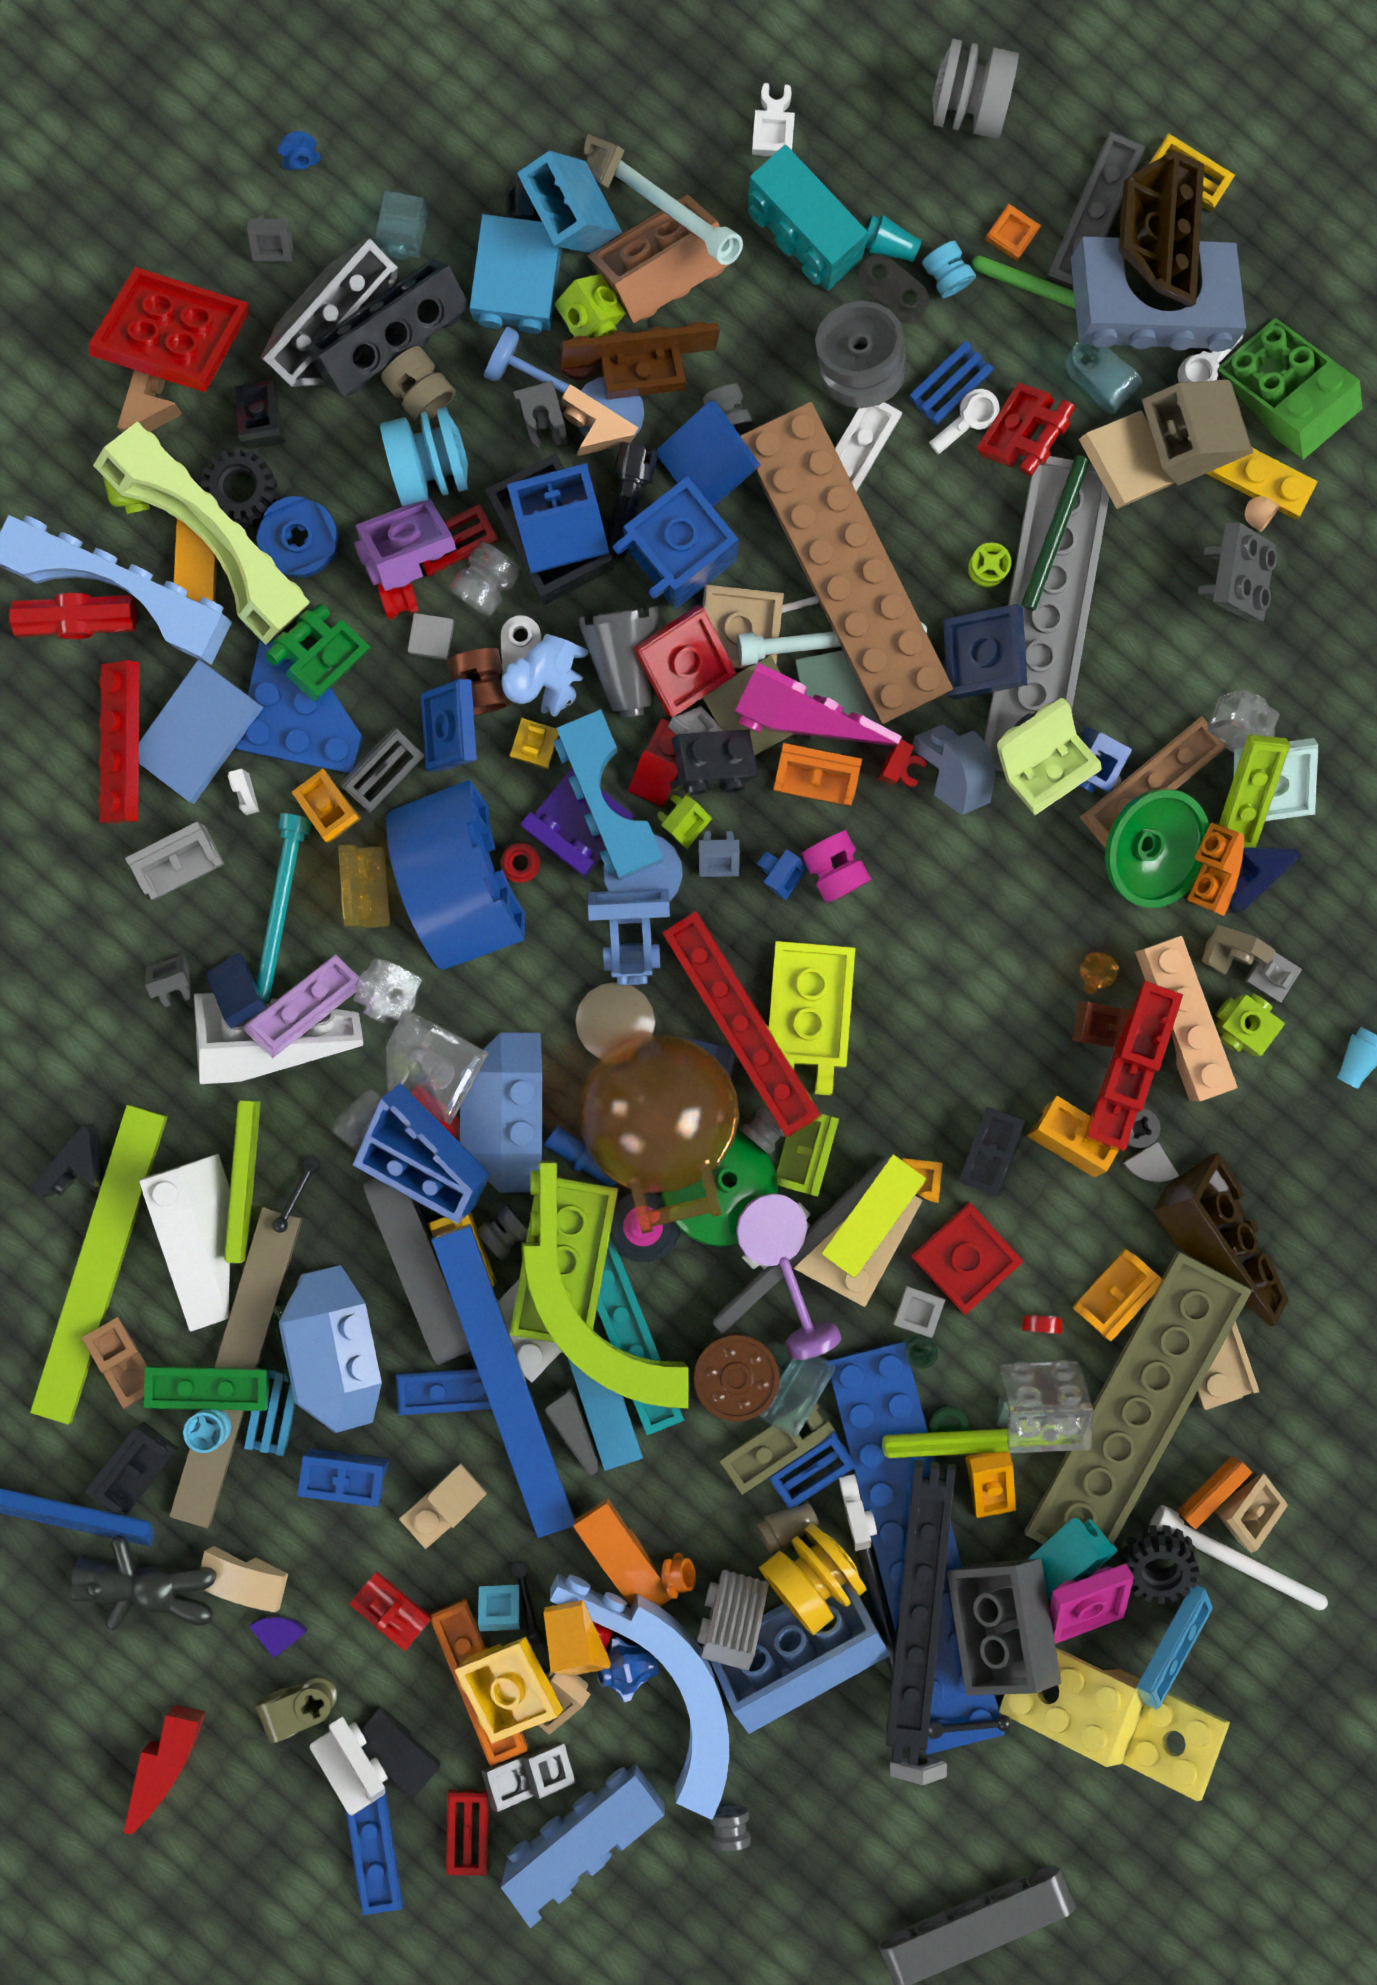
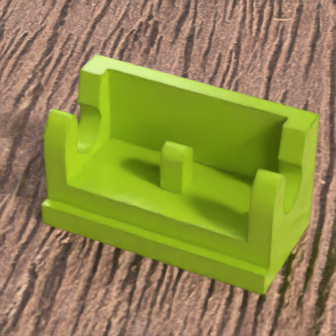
M822 1114V1117L790 1137H786L776 1172L779 1186L818 1197L837 1129L838 1118Z

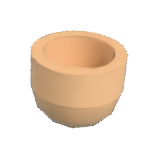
M1264 496L1254 497L1247 503L1245 508L1246 521L1253 528L1262 532L1272 520L1280 505Z

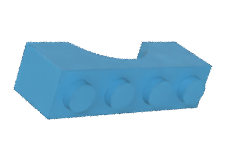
M601 709L557 727L560 738L553 741L561 762L570 761L575 776L568 779L577 800L585 798L591 812L585 814L584 817L592 836L601 835L606 850L599 853L608 874L616 872L619 880H622L664 862L648 821H634L619 816L610 809L602 797L600 787L602 773L607 763L617 753V746Z

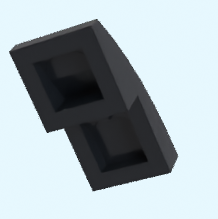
M379 1706L360 1728L367 1742L361 1747L362 1750L371 1759L376 1757L385 1773L413 1798L440 1768L441 1761L410 1736V1730L383 1707Z

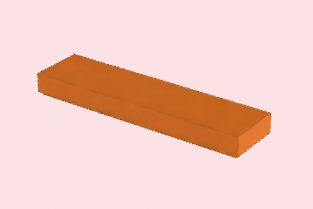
M468 1598L430 1613L432 1617L431 1623L489 1765L493 1766L528 1751V1745L522 1732L491 1743L486 1731L479 1725L477 1714L467 1694L462 1691L459 1685L458 1677L454 1670L469 1656L488 1649L482 1632L479 1631L478 1622Z

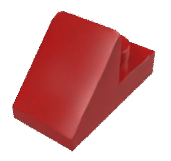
M661 718L647 749L643 751L628 788V792L664 808L671 794L670 782L678 778L672 738L677 734L668 727L670 722Z

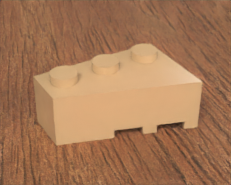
M917 1196L912 1199L856 1278H853L822 1255V1252L848 1216L793 1268L865 1307L923 1200Z

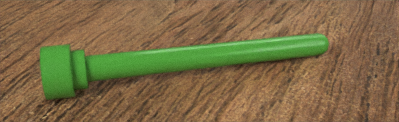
M980 255L975 256L971 261V267L976 272L1076 309L1073 290Z

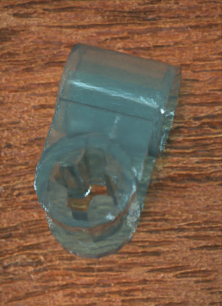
M1078 341L1065 360V369L1069 377L1079 384L1102 409L1111 414H1115L1142 384L1141 377L1133 367L1121 360L1108 347L1100 348L1093 344H1079ZM1087 354L1092 360L1085 366L1080 360Z

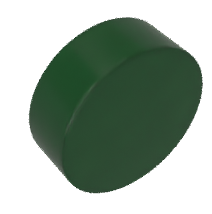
M944 1405L935 1409L930 1415L928 1430L929 1433L969 1431V1421L959 1408L952 1405Z

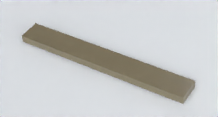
M262 1207L214 1367L258 1368L303 1220L302 1217L290 1214L287 1220V1230L278 1233L273 1230L272 1223L281 1216L282 1212ZM223 1410L231 1420L232 1429L230 1436L217 1449L209 1453H199L191 1448L189 1449L169 1517L204 1528L211 1526L245 1410Z

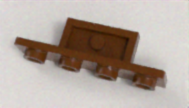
M694 322L686 327L668 329L658 326L645 332L628 333L617 331L603 337L589 338L587 336H576L561 343L560 365L561 368L600 364L607 400L685 390L686 379L680 354L716 349L720 333L718 323Z

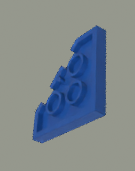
M278 636L273 638L267 645L260 640L248 695L264 708L247 728L236 749L245 753L349 774L358 764L363 736L342 706V703L332 688L314 702L285 675L294 664L290 659L284 658L278 665H273L267 660L265 653L273 647V640Z

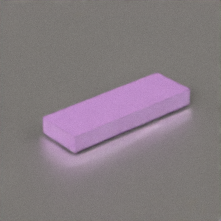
M335 954L245 1025V1032L266 1053L274 1058L361 989L363 980Z

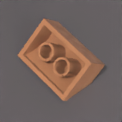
M688 194L677 200L714 228L720 227L718 221ZM662 210L587 255L597 274H602L610 288L615 292L618 301L627 313L626 316L633 324L639 320L651 317L658 308L671 300L684 297L692 287L706 279L718 276L728 266L712 258L708 254L705 241Z

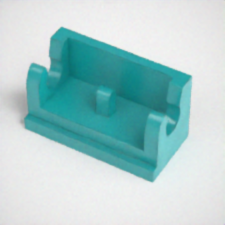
M1073 1518L1028 1559L1041 1558L1048 1603H1050L1052 1592L1060 1584L1069 1580L1078 1582L1088 1578L1118 1550L1113 1544H1110L1099 1527L1091 1519L1082 1523L1078 1518Z

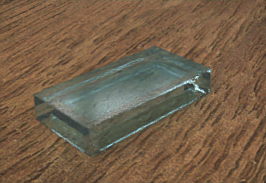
M819 1356L804 1360L792 1359L779 1380V1388L775 1399L759 1415L760 1418L776 1428L797 1437L836 1369L834 1364Z

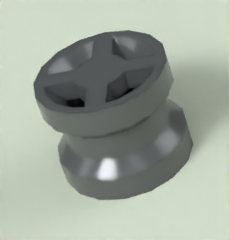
M760 1105L755 1111L756 1117L753 1121L744 1124L740 1131L771 1155L775 1150V1142L780 1137L786 1136L773 1115Z
M1143 1108L1142 1111L1137 1113L1128 1146L1137 1148L1148 1147L1157 1140L1161 1130L1160 1121L1152 1111Z
M738 1805L717 1808L713 1820L709 1819L710 1824L714 1826V1834L711 1836V1846L713 1849L735 1851L751 1845V1834L746 1830V1822L749 1820L748 1808Z

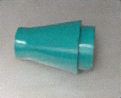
M883 214L880 218L871 215L865 226V229L868 231L865 245L867 253L913 262L919 251L921 239L914 237Z

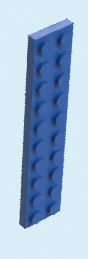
M904 1340L826 1360L850 1456L857 1464L854 1472L864 1512L872 1510L877 1534L872 1535L871 1539L895 1632L898 1620L914 1460L923 1461L924 1471L922 1477L926 1478L929 1477L930 1462H935L934 1456L888 1458L883 1454L882 1440L885 1435L928 1433ZM951 1521L930 1721L937 1720L941 1724L994 1720L1000 1716L995 1695L966 1696L947 1577L948 1570L962 1567ZM998 1728L947 1732L937 1739L928 1736V1745L925 1751L928 1755L1002 1736L1005 1733Z

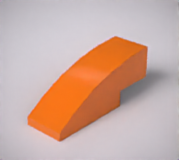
M606 1498L574 1520L573 1527L630 1606H632L637 1594L652 1601L659 1607L671 1600L667 1594V1589L663 1586L660 1571L632 1529L627 1527L609 1498Z

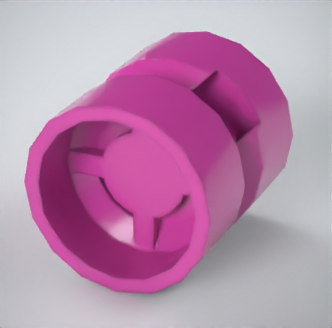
M846 830L815 844L800 854L809 873L818 875L819 879L816 886L826 904L872 880L862 860L854 859L853 854L856 848ZM831 859H833L839 867L833 869Z

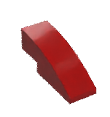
M174 1705L165 1717L160 1743L150 1741L141 1752L124 1828L125 1834L132 1835L151 1816L177 1781L199 1737L206 1711Z

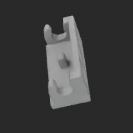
M195 822L125 858L144 894L148 893L151 900H155L224 865L206 826L199 822Z

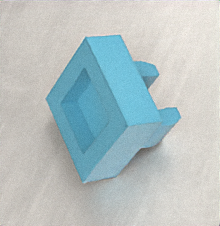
M519 1585L479 1587V1631L520 1630Z

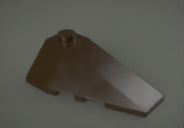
M1219 1152L1211 1154L1168 1185L1155 1205L1153 1212L1159 1224L1165 1228L1173 1242L1190 1257L1249 1287L1252 1292L1245 1305L1267 1325H1277L1288 1302L1287 1295L1270 1256L1260 1252L1255 1236L1259 1229L1254 1218L1246 1219L1238 1200L1244 1197L1238 1181Z

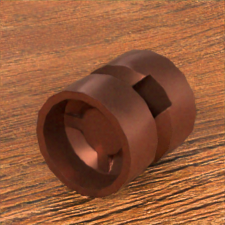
M497 648L471 650L454 655L448 659L452 681L468 679L472 682L474 716L498 711L510 705L509 698L503 692L502 681L498 678L503 672Z

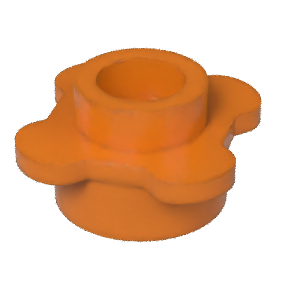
M675 1553L673 1559H665L663 1562L661 1580L663 1586L667 1589L669 1598L677 1599L680 1592L686 1593L693 1590L695 1586V1567L689 1558H684L681 1553Z

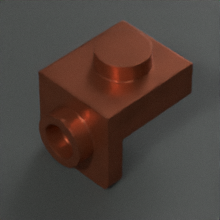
M1078 1001L1072 1041L1116 1048L1131 1009Z

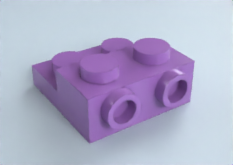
M430 497L426 501L406 505L355 525L360 541L354 542L362 565H365L373 586L381 583L385 591L404 587L411 581L423 577L419 563L438 559L445 553L456 549L453 537Z

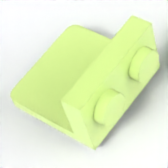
M1064 698L1042 706L1031 719L1020 726L1012 727L1006 731L997 743L1007 783L1034 815H1037L1102 770L1099 759L1076 734L1070 704Z

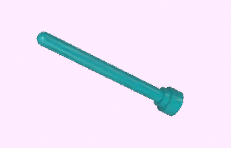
M280 813L278 830H281L280 838L284 839L256 982L264 1004L270 1000L299 843L304 842L305 835L310 834L312 823L307 817Z

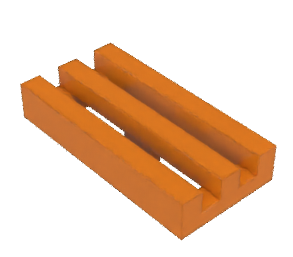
M1230 1457L1178 1509L1179 1515L1196 1530L1253 1472L1236 1457Z

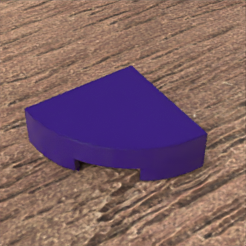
M264 1616L255 1620L249 1626L273 1658L293 1644L308 1630L296 1619L282 1616Z

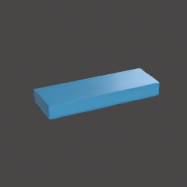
M568 1358L604 1471L643 1459L624 1396L607 1389L587 1376Z
M1198 1585L1195 1588H1190V1594L1183 1600L1136 1687L1143 1703L1155 1710L1160 1708L1213 1610L1205 1588Z

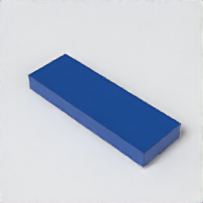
M477 1368L398 1373L396 1375L398 1415L491 1409Z
M385 1787V1794L353 1816H350L346 1811L362 1916L400 1910L404 1905Z

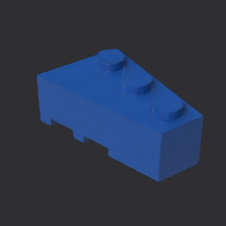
M401 1083L381 1098L353 1163V1166L457 1224L476 1207L490 1176V1173Z

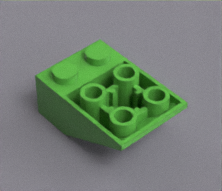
M1277 318L1269 322L1219 365L1217 369L1218 374L1223 380L1231 381L1236 395L1272 436L1302 460L1363 409L1360 380Z

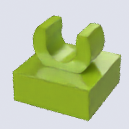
M673 795L670 799L677 805L669 816H666L661 811L657 816L662 822L661 826L678 843L688 849L712 818L691 797L685 795L682 799L677 795Z

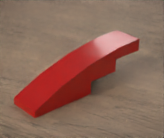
M1148 981L1142 983L1107 1069L1084 1135L1085 1139L1120 1152L1126 1151L1137 1113L1143 1110L1154 1073L1160 1070L1183 994Z

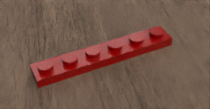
M693 912L662 932L784 1135L790 1137L822 1117L819 1109L699 913Z

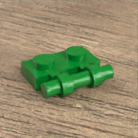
M318 604L312 611L306 610L297 618V625L288 633L282 632L273 640V647L265 653L267 660L273 665H278L284 658L290 659L294 664L285 675L314 702L324 695L370 649V646L342 619L335 626L329 628L323 621L330 616V612L322 604ZM307 636H311L318 642L307 651L300 643Z

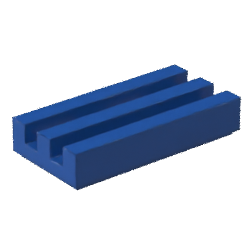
M967 340L909 396V400L935 426L940 424L961 403L964 396L976 389L994 370L989 363L986 364L982 360L983 357L978 352L975 353L971 349L972 345ZM965 356L968 361L924 402L921 398ZM976 367L979 372L935 413L931 408L968 372Z
M834 1431L813 1448L769 1476L768 1479L787 1507L792 1508L854 1469L857 1464L850 1457L847 1448L839 1441L838 1435ZM830 1445L834 1448V1450L784 1483L781 1482V1477ZM840 1457L843 1462L842 1464L795 1495H790L788 1492L790 1489Z

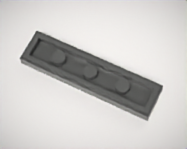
M1109 131L1046 277L1047 280L1074 291L1071 257L1083 236H1108L1122 203L1124 180L1135 173L1146 146Z

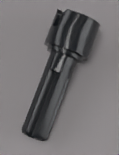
M630 442L620 443L613 475L617 476L616 480L620 482L606 538L609 554L619 558L625 557L627 550L617 554L612 547L624 537L623 526L635 518L642 487L651 484L659 453L657 450L646 451L643 445Z

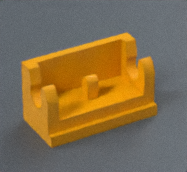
M1055 1096L1042 1109V1117L1031 1127L1027 1137L1094 1178L1107 1172L1118 1150L1085 1139L1084 1135L1091 1116L1062 1098Z
M1124 1249L1072 1308L1104 1338L1112 1341L1156 1293L1162 1278L1135 1254Z

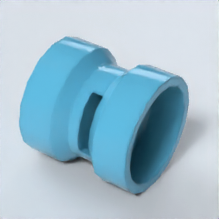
M956 241L940 246L922 262L927 273L934 275L937 280L936 288L942 298L958 293L976 278V274L971 266L964 264L961 259L962 251Z
M200 1410L186 1422L183 1430L184 1440L188 1447L195 1452H212L230 1436L232 1429L231 1420L223 1410Z

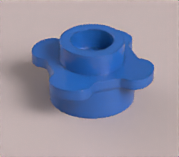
M302 131L291 132L284 136L277 148L278 153L284 157L282 161L283 168L287 170L305 169L310 165L319 163L321 156L319 152L315 151L317 146L315 138Z

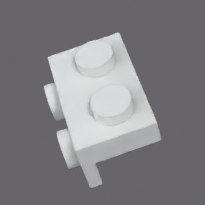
M341 1717L329 1725V1732L310 1744V1750L345 1810L350 1816H353L385 1794V1787L382 1782L387 1780L388 1777L376 1757L370 1761L366 1757L361 1747L367 1742L357 1724L353 1722L348 1726L345 1719Z

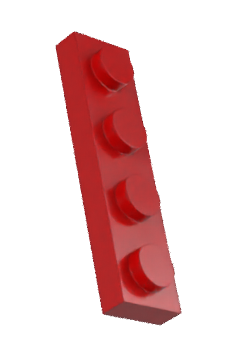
M124 660L101 664L99 807L100 823L106 824L138 822L139 662Z

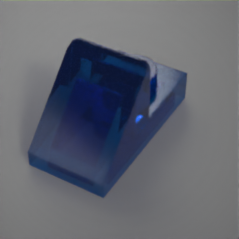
M1244 847L1241 864L1252 875L1249 876L1247 873H1244L1238 878L1228 907L1234 913L1244 911L1302 855L1296 849Z

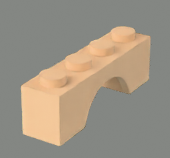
M1175 937L1135 951L1145 981L1183 994L1171 1034L1176 1049V1065L1189 1101L1200 1102L1238 1088L1183 937Z

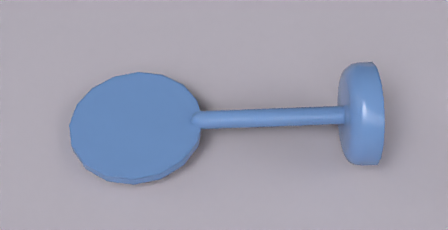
M507 326L489 360L483 377L496 382L503 376L508 365H511L543 383L553 381L554 388L565 393L569 384L513 355L519 342V334L516 330ZM602 377L594 379L582 388L581 391L637 426L638 430L635 436L642 427L645 415L643 401L640 396L607 400ZM586 425L578 427L584 437L587 436L591 429Z

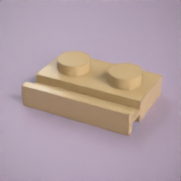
M1236 1321L1196 1392L1203 1410L1243 1398L1242 1396L1250 1393L1260 1392Z

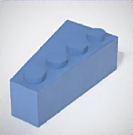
M637 1764L628 1770L624 1767L616 1770L606 1779V1787L595 1795L592 1791L584 1794L573 1804L574 1810L563 1819L560 1816L552 1818L540 1829L541 1835L531 1843H528L527 1840L520 1842L507 1854L509 1859L506 1862L501 1889L530 1928L542 1919L539 1910L550 1900H556L560 1904L572 1894L570 1890L579 1881L578 1877L582 1873L586 1876H593L604 1867V1864L612 1856L610 1850L616 1846L619 1851H623L664 1816L665 1802Z

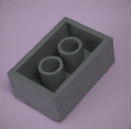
M1041 1558L973 1563L947 1571L966 1696L1038 1693L1062 1684Z

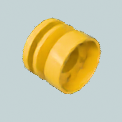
M811 1523L804 1529L806 1536L813 1545L811 1548L798 1536H795L791 1541L799 1555L796 1561L793 1562L786 1554L778 1551L763 1563L759 1570L797 1620L811 1635H815L834 1618L825 1600L832 1596L839 1604L847 1607L851 1602L842 1589L844 1584L856 1596H860L867 1589L859 1577L854 1562L834 1538L822 1532L814 1523Z

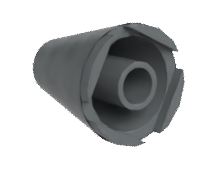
M657 606L648 608L649 615L644 616L642 608L600 613L598 616H593L594 623H589L588 616L578 617L581 632L612 711H620L621 718L644 715L643 707L651 706L653 687L633 647L657 632L659 616Z

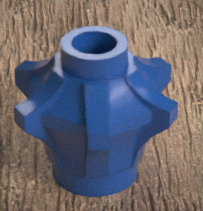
M618 1637L610 1638L606 1651L611 1662L610 1669L596 1671L600 1686H609L618 1693L622 1702H627L631 1700L634 1692H636L640 1685L647 1682L649 1678L658 1675L659 1666L657 1658L641 1645L628 1644Z

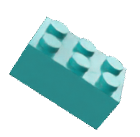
M786 144L750 176L748 193L749 215L761 228L767 226L776 236L775 242L783 253L789 257L794 255L802 263L803 273L814 285L820 283L829 291L862 260L868 231Z

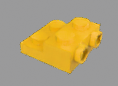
M526 1637L504 1646L498 1644L471 1655L454 1670L462 1691L467 1694L477 1714L479 1725L486 1731L491 1743L557 1718L563 1711Z

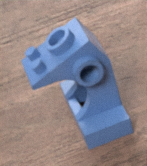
M669 889L589 892V921L609 920L611 946L603 947L604 971L611 970L612 977L617 978V985L648 984L647 976H653V968H660L659 944L651 945L650 918L670 917ZM642 923L643 943L620 944L618 924Z

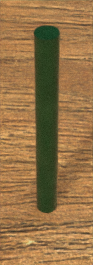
M1076 455L1073 460L1021 606L1025 609L1032 611L1037 609L1090 460L1084 456Z

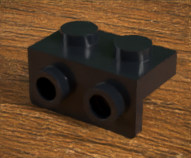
M750 729L677 734L672 738L679 778L670 782L671 791L685 790L686 796H696L709 792L710 788H720L721 793H733L745 789L744 784L758 776Z

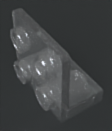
M1078 1361L1016 1362L1014 1364L1000 1365V1377L1008 1407L1007 1444L1010 1453L1091 1450L1093 1408Z

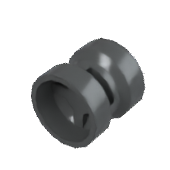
M729 384L714 389L702 399L704 405L709 401L715 400L738 433L749 428L753 423L749 411L742 408L741 401L744 396L739 384Z
M506 1204L497 1212L495 1220L485 1222L476 1231L488 1248L500 1260H503L511 1253L512 1246L517 1241L523 1242L527 1239L529 1227L516 1211Z

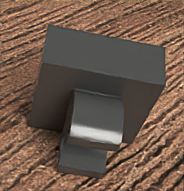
M259 215L257 219H248L247 232L253 261H292L293 243L289 219L285 215H280L279 219H265L264 215Z
M184 954L146 967L145 987L150 998L159 996L160 1002L165 1007L170 1006L171 998L168 992L174 990L181 991L185 1000L190 999V967Z

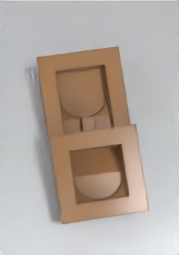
M119 1317L82 1337L100 1372L104 1374L122 1408L127 1409L144 1399L145 1367L148 1365Z

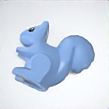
M546 634L541 642L531 648L525 659L518 658L514 663L508 665L505 674L502 676L503 692L512 702L524 704L535 699L542 687H545L541 712L545 714L550 711L551 715L555 717L562 709L570 706L576 698V691L570 685L571 682L582 681L583 676L570 669L573 659L585 657L588 655L589 650L562 638Z

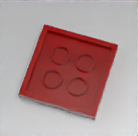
M135 267L89 342V354L92 357L206 392L248 316V303Z

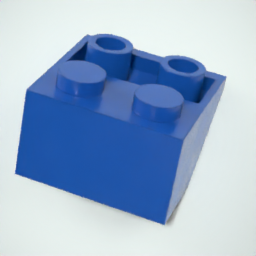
M587 463L507 484L531 574L609 553Z

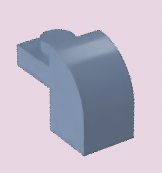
M940 725L914 736L913 751L939 769L934 796L961 815L990 803L995 783L994 761L986 743L975 731L958 736L952 729Z

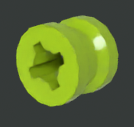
M995 542L979 546L973 553L968 565V573L971 580L983 588H993L999 585L1010 571L1011 556L1004 546Z

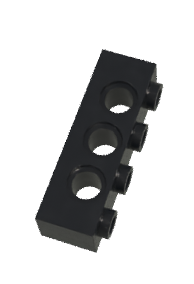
M432 258L304 348L330 390L342 397L352 395L360 391L365 386V381L377 372H383L401 353L415 346H424L429 341L431 334L440 328L452 326L461 318L460 314L470 308V305L449 265ZM423 300H426V309L418 317L417 308ZM394 322V332L391 337L386 339L385 330L390 323ZM359 345H362L363 352L361 357L353 362L354 350Z

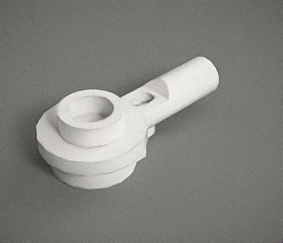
M1243 335L1239 338L1234 347L1243 339ZM1232 349L1220 352L1203 351L1201 354L1187 357L1178 368L1177 377L1179 383L1217 380L1219 363Z
M974 389L968 392L961 401L960 416L929 442L933 450L939 455L970 427L985 429L991 426L999 413V402L996 396L985 389Z

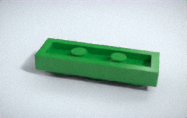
M155 1365L145 1367L144 1408L266 1411L268 1409L269 1368Z

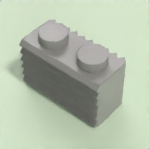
M723 1570L718 1583L710 1582L704 1605L711 1607L709 1619L702 1618L697 1636V1642L703 1644L701 1658L749 1670L755 1656L769 1586L767 1581H760L758 1578L753 1579L751 1576L745 1577L743 1574L738 1575L735 1572L730 1573L728 1570Z

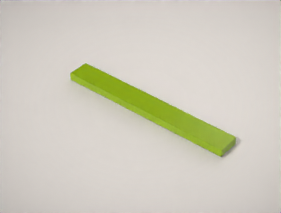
M126 1105L30 1413L68 1425L73 1421L92 1360V1356L82 1337L103 1325L143 1198V1191L139 1180L150 1175L168 1116L133 1105Z

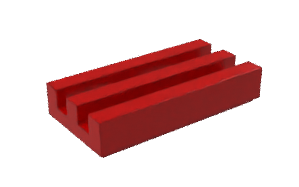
M480 504L444 521L448 530L451 531L477 517L480 520V523L453 536L455 546L484 531L487 535L432 563L429 560L422 562L428 577L499 542Z
M449 1789L446 1875L487 1876L489 1797L487 1790L473 1792V1789H465L464 1792H457V1789ZM457 1802H464L463 1865H456ZM473 1803H480L479 1865H472Z

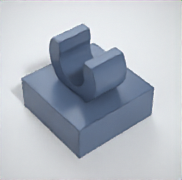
M706 831L703 840H699V877L739 876V840H734L732 831H726V840H711V831Z

